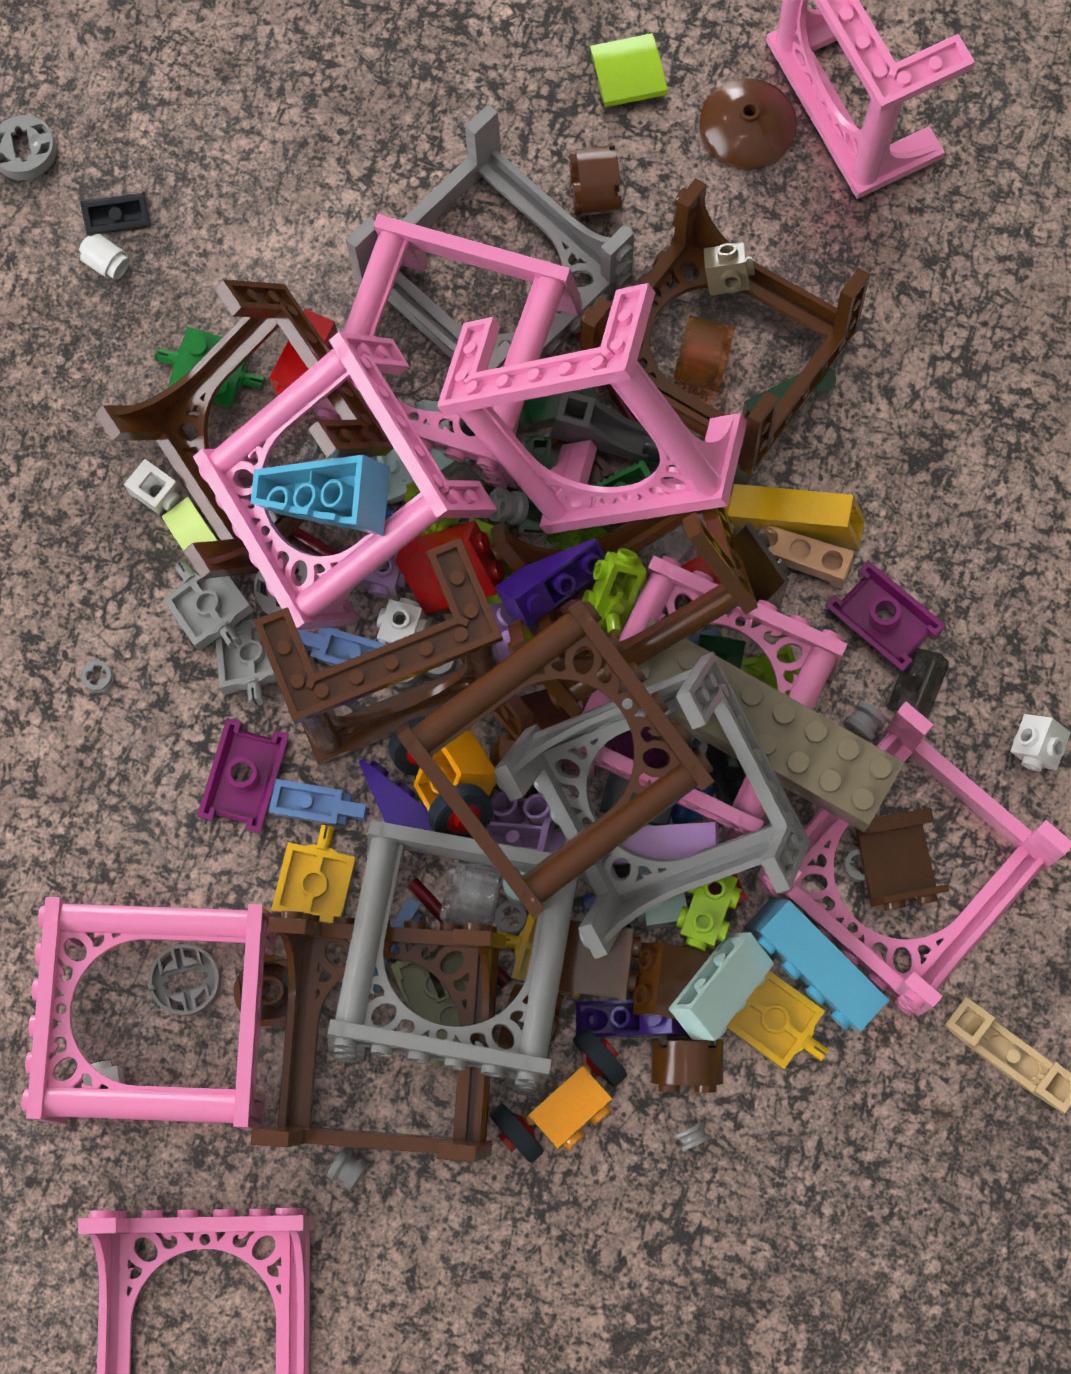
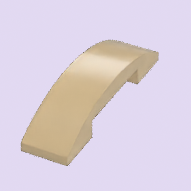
M965 997L945 1024V1027L1006 1076L1065 1114L1071 1106V1073L1057 1062L1052 1063L997 1023L995 1017Z

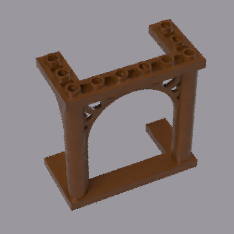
M695 178L687 189L682 188L676 196L674 202L676 215L672 223L675 230L671 245L666 251L662 250L658 253L654 260L653 268L648 274L643 273L636 285L650 284L655 291L652 305L656 304L658 306L655 309L651 308L641 345L642 349L639 352L637 361L639 363L643 361L647 364V367L644 369L686 427L705 438L710 418L726 416V414L669 381L657 367L650 349V332L661 310L672 300L687 292L708 288L704 248L730 243L717 229L706 209L707 184ZM754 262L755 275L749 276L750 290L739 292L755 298L826 339L779 403L777 396L766 391L748 415L739 458H741L740 469L749 475L753 474L858 331L870 274L860 268L855 271L841 290L838 306L835 307ZM685 264H691L697 269L699 275L696 280L689 281L682 276L681 268ZM673 278L678 283L675 288L667 287L671 286ZM603 297L593 307H587L581 316L582 334L579 340L581 351L601 346L612 307V302Z
M223 279L214 290L233 317H242L184 377L161 393L136 405H103L95 413L102 424L104 433L112 441L156 440L163 451L164 458L171 463L179 475L181 484L196 501L198 510L211 524L218 541L191 543L184 550V553L191 562L192 569L201 579L252 574L259 571L251 562L249 552L243 541L235 535L232 529L233 524L227 514L218 506L215 500L216 495L210 485L201 477L199 467L193 458L198 453L196 447L199 451L201 449H209L208 419L217 392L225 381L278 327L284 332L308 370L330 352L285 284ZM349 378L327 396L342 420H317L308 429L325 454L326 458L324 460L365 455L369 458L373 456H386L394 449L379 422ZM197 408H199V417L189 415L190 412H196ZM187 423L193 424L198 431L197 437L192 441L183 430V426ZM269 511L272 521L285 539L305 521L304 519L279 515Z
M725 507L629 521L598 539L605 556L607 551L618 553L620 548L629 549L636 553L684 524L688 540L721 582L720 585L645 630L620 641L624 647L620 654L628 665L633 661L637 666L641 665L738 606L745 615L758 608ZM700 513L703 514L706 526L698 516ZM503 522L491 528L493 543L490 545L491 550L500 562L506 561L510 566L511 574L524 566L566 550L540 548L516 538ZM593 579L575 592V595L570 600L580 599L582 602L585 591L590 590L596 580ZM568 601L560 603L537 620L539 625L536 629L537 635L563 616L559 608ZM521 619L508 626L510 642L507 645L511 654L535 637ZM587 646L580 647L573 658L575 670L580 674H585L593 664V653ZM565 652L558 656L561 661L551 664L556 671H563L566 668L564 664ZM602 660L601 667L596 675L602 683H607L611 678V674L605 675V662ZM544 668L540 669L536 674L544 673ZM565 679L536 683L539 686L543 684L547 688L548 695L553 704L558 709L563 707L571 718L584 711L582 699L598 690L585 683Z
M461 538L426 551L449 607L440 610L445 620L444 622L318 672L313 658H309L288 607L253 620L295 725L298 723L302 724L318 765L391 737L402 724L411 719L428 717L499 664L496 643L503 641V637ZM460 658L463 663V667L459 670L345 716H336L334 712L335 708Z
M580 599L569 600L561 606L559 610L563 614L562 617L412 728L406 722L396 730L398 739L533 918L545 910L543 902L697 787L704 790L715 782L709 774L714 770L709 761L701 752L698 753L687 745L691 740L689 734L679 722L674 725L664 714L669 710L666 703L657 692L650 695L642 684L647 678L634 661L629 665L620 654L624 647L613 632H609L607 635L598 624L602 620L598 611L589 601L583 603ZM587 646L593 653V664L588 672L580 674L574 668L573 658L580 647ZM565 652L564 664L566 668L563 671H556L551 664L561 661L558 656ZM602 660L605 662V675L611 674V678L607 683H602L596 675L601 667ZM544 668V673L536 674V672ZM555 679L582 682L604 693L615 703L625 717L634 745L632 773L623 794L612 808L522 875L517 867H514L432 756L506 700L532 684ZM621 684L625 691L620 692L618 694L619 686ZM626 698L632 700V707L629 709H625L622 706V702ZM640 710L645 717L634 715ZM650 727L651 729L648 732L653 736L660 737L662 741L651 740L645 742L640 733L642 728ZM652 748H660L667 752L666 754L670 759L666 766L652 768L644 763V753ZM643 773L651 777H658L653 783L648 780L643 788L639 784V776ZM632 793H637V795L630 800Z
M281 911V918L269 917L268 932L280 935L286 951L288 966L287 1015L278 1124L252 1129L251 1145L292 1147L300 1144H317L437 1154V1159L476 1162L491 1156L492 1140H486L491 1076L483 1075L480 1073L481 1068L466 1066V1070H458L453 1138L311 1127L320 1016L331 990L344 977L346 964L342 967L333 965L327 958L326 949L329 944L337 943L344 948L348 957L350 947L348 940H351L355 918L333 916V923L319 922V915L296 911ZM390 920L388 921L383 959L409 961L422 966L435 975L444 984L453 998L459 1016L460 1027L482 1023L495 1016L499 949L505 950L506 935L497 933V927L484 923L464 922V929H461L460 924L440 923L439 930L425 929L426 922L404 921V928L390 927ZM394 944H397L400 948L397 955H393L390 951ZM407 944H415V945L408 951ZM439 946H444L438 951L434 960H426L423 957L424 949L428 948V952H433ZM460 951L464 956L461 968L452 974L444 973L441 969V963L445 956L450 952ZM319 964L326 971L331 972V977L326 982H320L324 972H319ZM469 973L468 982L463 981L466 988L465 992L459 991L455 987V981L464 978ZM317 990H320L321 992L317 997ZM467 999V1007L465 1008L463 1001ZM473 1034L470 1037L473 1045H475V1041H478L488 1048L483 1035Z

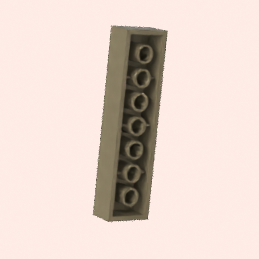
M650 618L644 630L655 624L656 621ZM684 638L638 666L647 678L642 684L644 687H648L692 669L701 656L711 652ZM716 656L781 785L865 832L905 762ZM620 684L618 692L625 691V689ZM682 709L666 715L670 722L674 724L679 722L689 733L738 760L714 712L706 725L693 730Z

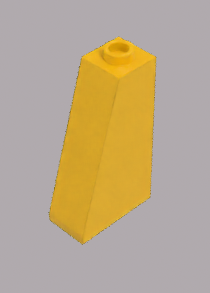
M733 484L732 495H730L729 503L725 510L734 527L743 529L745 525L751 523L757 531L758 529L761 530V527L765 525L773 526L838 547L860 549L865 517L854 495Z

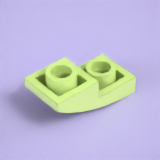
M186 497L162 516L183 551L191 543L218 541L215 531L207 524L195 502L189 497Z

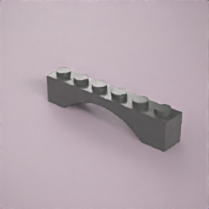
M574 392L562 393L550 437L570 443L591 440L598 451L637 462L642 460L646 464L658 467L660 464L648 462V455L642 454L644 436L648 433L641 424L621 416L595 398ZM696 436L700 440L705 441L704 437ZM739 458L733 484L748 485L752 475L740 469L741 458Z

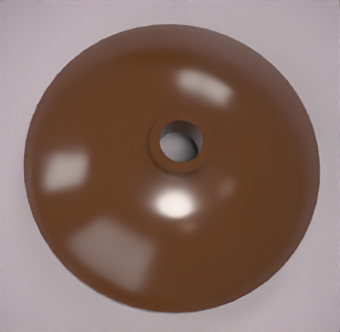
M751 78L733 80L714 90L702 107L699 121L701 139L709 153L719 162L740 170L761 169L781 159L793 143L797 126L795 110L788 97L776 86ZM752 111L755 113V115L747 116L744 114V112Z

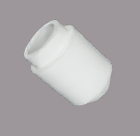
M100 234L87 236L80 245V260L107 279H120L129 267L130 259L126 256L125 251Z

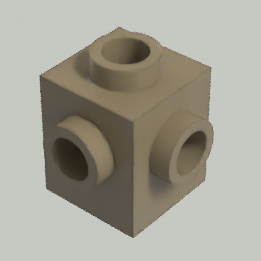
M744 242L736 244L726 243L717 247L704 248L705 271L710 296L750 290L749 276L755 275L753 256H746Z

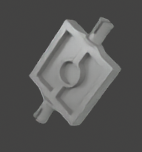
M186 560L180 561L185 571L177 563L175 570L183 581L175 591L163 600L193 645L201 651L222 636L229 649L237 648L231 638L240 646L242 640L238 637L233 627L255 610L231 576L201 579L196 572L194 573Z
M252 612L233 627L238 637L242 640L240 646L231 638L237 648L229 649L221 636L216 639L219 688L222 693L227 695L248 690V704L256 707L257 703L259 706L263 704L261 687L277 682L253 622L256 619L254 612Z

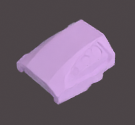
M506 792L494 793L491 799L493 816L486 829L496 843L548 852L555 823L551 818L550 807L543 794H533L528 798L522 797L510 802Z

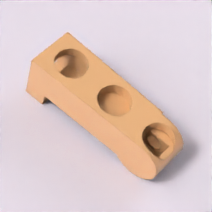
M766 525L761 527V531L770 543L768 549L775 559L779 557L789 568L829 582V585L836 588H843L853 562L854 551L777 527Z

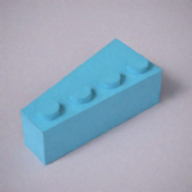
M365 455L254 469L251 504L279 515L384 536L390 466Z
M770 898L743 927L746 932L752 933L767 954L772 955L782 964L781 968L792 979H798L807 988L805 990L806 993L819 1005L824 1003L833 1012L830 1015L831 1018L844 1030L850 1027L851 1029L862 1031L889 1001L790 900Z

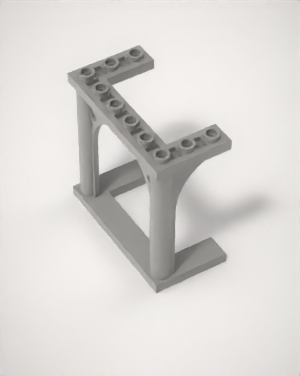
M487 104L465 125L468 157L401 221L429 228L470 187L483 177L550 238L557 249L562 266L570 268L572 275L586 273L593 278V282L590 285L577 287L583 303L579 316L556 310L539 359H544L548 356L554 357L564 346L563 341L571 334L576 335L582 330L580 319L587 307H593L601 297L609 301V296L617 289L625 288L632 280L634 232L624 224L612 237H605L591 231L566 212L501 154L498 112ZM370 216L345 239L354 277L359 284H361L378 238V234L373 227L375 221ZM571 256H574L577 264L571 266L568 261ZM398 271L388 302L452 359L462 325L448 316L405 275ZM515 332L497 335L487 370L503 367Z
M714 651L701 656L694 668L645 688L650 695L657 692L666 703L669 710L664 713L665 715L682 709L692 730L706 725L712 713H715L771 825L679 858H653L636 853L620 844L611 851L609 856L606 855L583 872L585 882L592 886L597 898L578 929L580 930L579 934L583 945L590 949L595 959L608 955L622 928L649 909L679 894L762 864L777 894L790 890L809 847L810 840ZM630 698L623 700V708L629 709L632 707V700ZM613 701L543 730H540L538 724L533 725L523 731L495 767L496 782L499 788L506 792L510 802L524 797L534 783L536 790L543 794L550 807L552 820L556 825L560 826L566 837V842H568L590 825L588 818L591 819L592 823L598 819L592 808L588 790L591 765L599 750L617 735L629 731V725ZM640 710L634 715L645 717ZM583 746L587 749V756L584 757L578 753L579 749ZM561 759L571 760L579 766L580 774L571 776L563 773L557 761ZM570 785L577 787L579 791L578 796H575ZM625 858L629 861L631 870L627 877H618L613 868V863L616 859ZM640 866L648 867L650 872L643 871V877L638 878Z
M370 820L367 862L335 1020L330 1019L327 1033L328 1052L335 1054V1060L346 1063H355L356 1058L364 1060L367 1047L371 1048V1054L377 1056L392 1057L393 1052L408 1055L407 1060L420 1064H429L430 1059L443 1061L444 1067L453 1070L464 1071L466 1066L481 1068V1074L491 1077H503V1073H507L505 1086L513 1087L512 1092L532 1096L534 1091L541 1092L550 1073L552 1059H547L574 896L582 874L542 903L545 910L538 914L527 977L514 1001L501 1013L482 1023L463 1027L436 1024L416 1015L400 1001L388 981L384 968V941L399 867L402 868L404 850L489 866L494 865L472 838ZM497 843L514 867L516 866L522 872H528L552 854ZM374 969H377L378 976H373ZM374 985L384 990V996L377 997L368 1002L369 995L375 996L373 991ZM526 997H528L527 1004L523 1003ZM383 1005L395 1007L397 1011L396 1016L389 1024L377 1026L372 1023V1014L378 1007ZM512 1013H523L522 1018L519 1020V1023H524L523 1030L510 1019ZM402 1021H409L414 1025V1030L410 1033H407L408 1028L394 1031ZM502 1025L511 1031L514 1037L512 1048L503 1049L494 1042L492 1029L495 1026ZM438 1031H445L447 1038L445 1040L438 1039L436 1036ZM429 1032V1037L423 1036ZM473 1034L483 1035L488 1048L478 1041H475V1045H473L470 1037ZM454 1037H456L459 1042H453Z

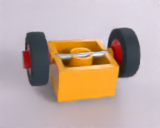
M427 716L417 717L407 722L413 728L427 718ZM395 731L391 736L388 746L390 758L401 772L408 775H417L413 786L428 810V820L434 832L473 839L398 739ZM465 731L432 757L484 827L487 828L493 816V807L489 796L497 783L494 772L495 767L473 732Z
M587 1028L582 1029L572 1039L575 1046L581 1052L582 1060L585 1064L582 1063L580 1065L581 1068L529 1115L526 1114L524 1116L526 1120L521 1115L513 1114L503 1103L498 1105L489 1114L491 1120L502 1131L498 1135L499 1139L511 1152L517 1148L530 1163L538 1159L544 1152L543 1147L535 1139V1131L530 1125L533 1126L535 1124L558 1151L563 1146L569 1151L584 1137L581 1130L588 1123L592 1122L596 1126L611 1113L608 1105L612 1102V1098L592 1077L591 1070L594 1074L602 1076L613 1087L619 1085L628 1075L616 1059L619 1053L606 1039L600 1041Z

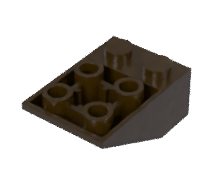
M748 523L736 535L735 539L756 602L764 600L779 609L788 586L789 578L787 576L790 575V572L783 560L779 557L775 559L769 551L770 543L765 534L760 529L756 531L751 523Z

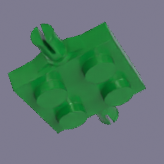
M187 327L182 345L177 352L158 347L157 353H155V361L171 364L173 369L168 388L184 377L223 337ZM247 359L221 386L212 404L232 410L236 396L244 385L262 391L266 378L248 373Z

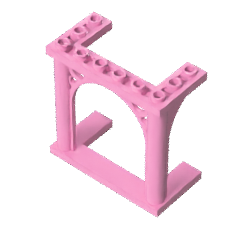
M782 0L778 28L767 34L766 42L856 199L944 158L945 151L930 126L892 144L891 140L902 102L974 68L975 61L959 34L896 63L859 0H814L819 10L807 7L808 0ZM835 41H838L871 97L862 129L856 127L813 53Z
M377 214L373 227L378 234V238L343 332L375 336L400 265L424 272L428 263L425 252L533 282L503 367L539 360L556 310L579 316L583 303L571 269L568 267ZM349 377L350 381L352 382V384L354 385V387H355L356 390L358 391L359 389L357 388V386H356V384L354 383L353 379H352L351 377ZM327 397L313 408L316 412V417L321 420H342ZM398 400L409 420L411 415H419L417 421H410L429 452L433 448L443 451L445 457L454 461L463 462L464 458L475 461L482 475L488 480L487 484L503 489H507V487L518 489L519 485L476 435L467 436L462 432L460 427L462 418L457 413L444 416L441 411L433 412L416 409ZM524 401L493 406L494 411L516 436ZM445 420L453 422L454 433L450 432L445 426H443V429H440L441 422Z
M649 283L616 290L602 343L598 348L487 370L500 325L494 317L463 323L437 407L444 416L457 413L542 512L543 515L539 526L546 534L728 506L747 420L742 413L710 418L705 441L700 440L686 427L637 361L655 296V291ZM611 384L655 442L660 455V464L651 476L632 485L620 487L587 485L597 447L591 440L562 445L557 465L549 470L529 453L492 407Z
M338 332L329 340L333 349L216 449H201L193 456L199 467L201 477L208 482L216 495L215 500L218 506L225 511L233 524L232 529L235 535L243 541L249 552L251 562L260 570L264 577L268 591L277 599L282 609L289 608L297 630L350 625L358 619L357 614L347 599L350 592L363 579L439 519L487 518L497 510L480 481L446 480L381 374L401 375L410 367L391 338ZM351 377L421 492L385 520L384 536L369 533L346 551L331 556H316L305 553L290 544L276 528L269 511L251 504L250 495L252 493L254 469L269 467L267 463L274 446L292 425ZM283 551H285L288 554L289 562L284 556ZM301 560L305 562L308 570L306 581L302 585L295 574L296 566ZM319 564L325 568L323 573H318L317 566Z
M653 556L648 566L646 584L618 640H625L643 631L650 618L656 622L665 618L666 615L662 614L664 608L667 609L668 615L675 612L682 595L688 596L693 601L718 586V584L714 583L713 578L701 571H694L692 573L681 568L682 565L673 558L663 556L661 559ZM758 600V608L746 615L738 606L709 623L733 629L752 640L769 660L776 677L777 690L783 694L790 692L788 697L811 710L814 709L827 679L832 680L848 644L841 641L842 637L839 634L827 629H823L821 632L812 628L806 619L797 615H790L788 617L779 613L775 605L764 600ZM735 620H742L745 622V625L737 626ZM770 633V637H779L781 639L775 644H770L764 640V635ZM795 645L801 649V657L794 662L783 663L778 660L777 652L784 646ZM800 670L798 676L793 674V683L785 680L784 672ZM597 690L591 694L582 713L609 703L612 700ZM585 746L581 747L578 751L583 757L587 756ZM603 746L593 760L589 776L594 778L599 767L629 781L634 760ZM563 759V764L580 771L576 763ZM643 773L639 776V784L641 787H644L648 780L653 783L658 777H651ZM747 776L732 806L696 789H693L676 802L722 824L723 828L720 837L727 841L762 828L765 822L762 821L765 811Z
M906 701L894 715L884 732L885 737L879 742L877 747L903 762L910 756L1017 849L960 915L946 928L930 936L917 939L890 938L878 934L861 924L849 912L841 900L834 878V857L840 837L849 823L821 808L803 828L810 840V844L790 890L781 892L778 895L782 899L790 900L831 942L842 950L841 952L856 967L859 965L869 974L867 978L881 992L885 989L896 998L894 1004L908 1016L914 1013L919 1017L933 1008L943 997L937 992L940 986L1041 870L1045 871L1069 851L1071 840L1047 820L1033 832L924 740L934 724ZM830 841L829 848L824 847ZM819 855L825 858L826 865L824 867L808 866L811 860L816 863ZM762 866L757 875L761 879L759 885L775 898L777 893ZM813 874L820 875L826 879L827 886L820 892H808L802 887L803 878ZM828 897L833 901L834 908L832 910H825L827 905L817 903L816 901ZM836 919H844V920L840 923V922H838ZM853 923L857 926L855 933H851L847 929L849 924ZM861 936H863V942L859 940ZM943 939V941L939 945H937L936 941ZM877 943L882 944L887 949L885 962L882 960L879 950L876 952L873 950V946ZM919 946H926L931 950L928 954L923 955L926 958L923 964H921L920 954L917 950ZM900 947L905 948L911 956V967L906 973L897 971L893 964L894 952Z
M45 897V906L40 907L38 914L39 928H43L42 942H38L35 949V962L40 964L38 979H34L32 984V999L36 1001L35 1015L30 1017L28 1029L29 1036L33 1037L32 1052L27 1053L25 1061L26 1074H30L29 1089L24 1090L22 1097V1110L27 1112L26 1119L65 1124L66 1117L233 1123V1127L247 1131L264 1127L266 1095L256 1092L264 955L265 953L275 954L276 933L268 932L269 917L274 916L263 905L248 904V910L70 904L60 897ZM94 933V938L104 936V941L100 946L95 947L92 939L87 934ZM113 934H121L118 937H113ZM136 940L245 943L236 1090L126 1085L111 1080L98 1072L80 1051L72 1028L73 999L84 973L105 952L121 944ZM82 942L86 947V957L82 961H74L67 955L65 946L80 947ZM63 963L73 969L72 977L68 981L62 979V975H66L65 969L62 967ZM60 1004L66 1005V1012L63 1014H59ZM61 1037L65 1038V1051L55 1055L60 1045L56 1040ZM74 1058L77 1062V1069L73 1076L65 1081H58L54 1076L57 1065L64 1059ZM84 1074L91 1076L92 1086L81 1083L82 1088H75L82 1080ZM104 1084L108 1089H101V1086Z
M276 1208V1216H271V1209H249V1216L235 1217V1209L213 1210V1217H199V1210H177V1217L163 1218V1210L141 1211V1218H127V1211L101 1210L90 1211V1218H78V1234H88L95 1248L98 1264L97 1374H131L132 1318L135 1303L142 1287L153 1272L163 1263L179 1254L196 1249H215L231 1253L249 1263L260 1274L272 1295L276 1311V1374H309L310 1230H316V1216L307 1215V1208ZM250 1231L255 1232L250 1236L245 1247L235 1246V1236L239 1235L238 1239L247 1237ZM186 1232H194L193 1241L188 1237ZM217 1232H225L222 1238L218 1241ZM157 1233H161L168 1240H173L172 1236L176 1237L177 1245L174 1248H165L163 1240ZM204 1234L210 1236V1242L207 1245L201 1242V1237ZM264 1236H272L276 1245L273 1253L266 1259H256L253 1255V1248L256 1242ZM142 1237L150 1239L157 1248V1257L151 1262L143 1260L136 1251V1242ZM281 1257V1266H276L279 1276L270 1275L268 1266L276 1263ZM129 1260L135 1266L142 1268V1273L138 1278H131L134 1268H129ZM280 1284H281V1294H280V1292H279V1290H278V1288H277V1286L280 1285ZM129 1287H131L132 1290H131L130 1294L128 1295V1289H129Z

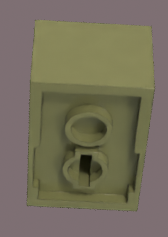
M439 946L433 952H428V949L424 950L423 957L426 960H434L438 951L444 946ZM453 951L447 954L441 963L442 971L446 974L458 971L464 962L463 954L460 951ZM405 960L390 965L409 1010L427 1021L444 1026L460 1027L459 1016L453 998L444 984L435 975L422 966ZM469 973L464 978L455 981V987L459 991L465 992L466 988L463 981L468 982ZM467 999L463 1001L465 1008L467 1007ZM494 1027L493 1040L497 1043L499 1036ZM441 1030L437 1032L436 1036L438 1039L445 1040L447 1033ZM429 1032L423 1036L429 1037ZM454 1037L453 1042H459L457 1038ZM430 1059V1064L434 1069L444 1066L443 1061Z

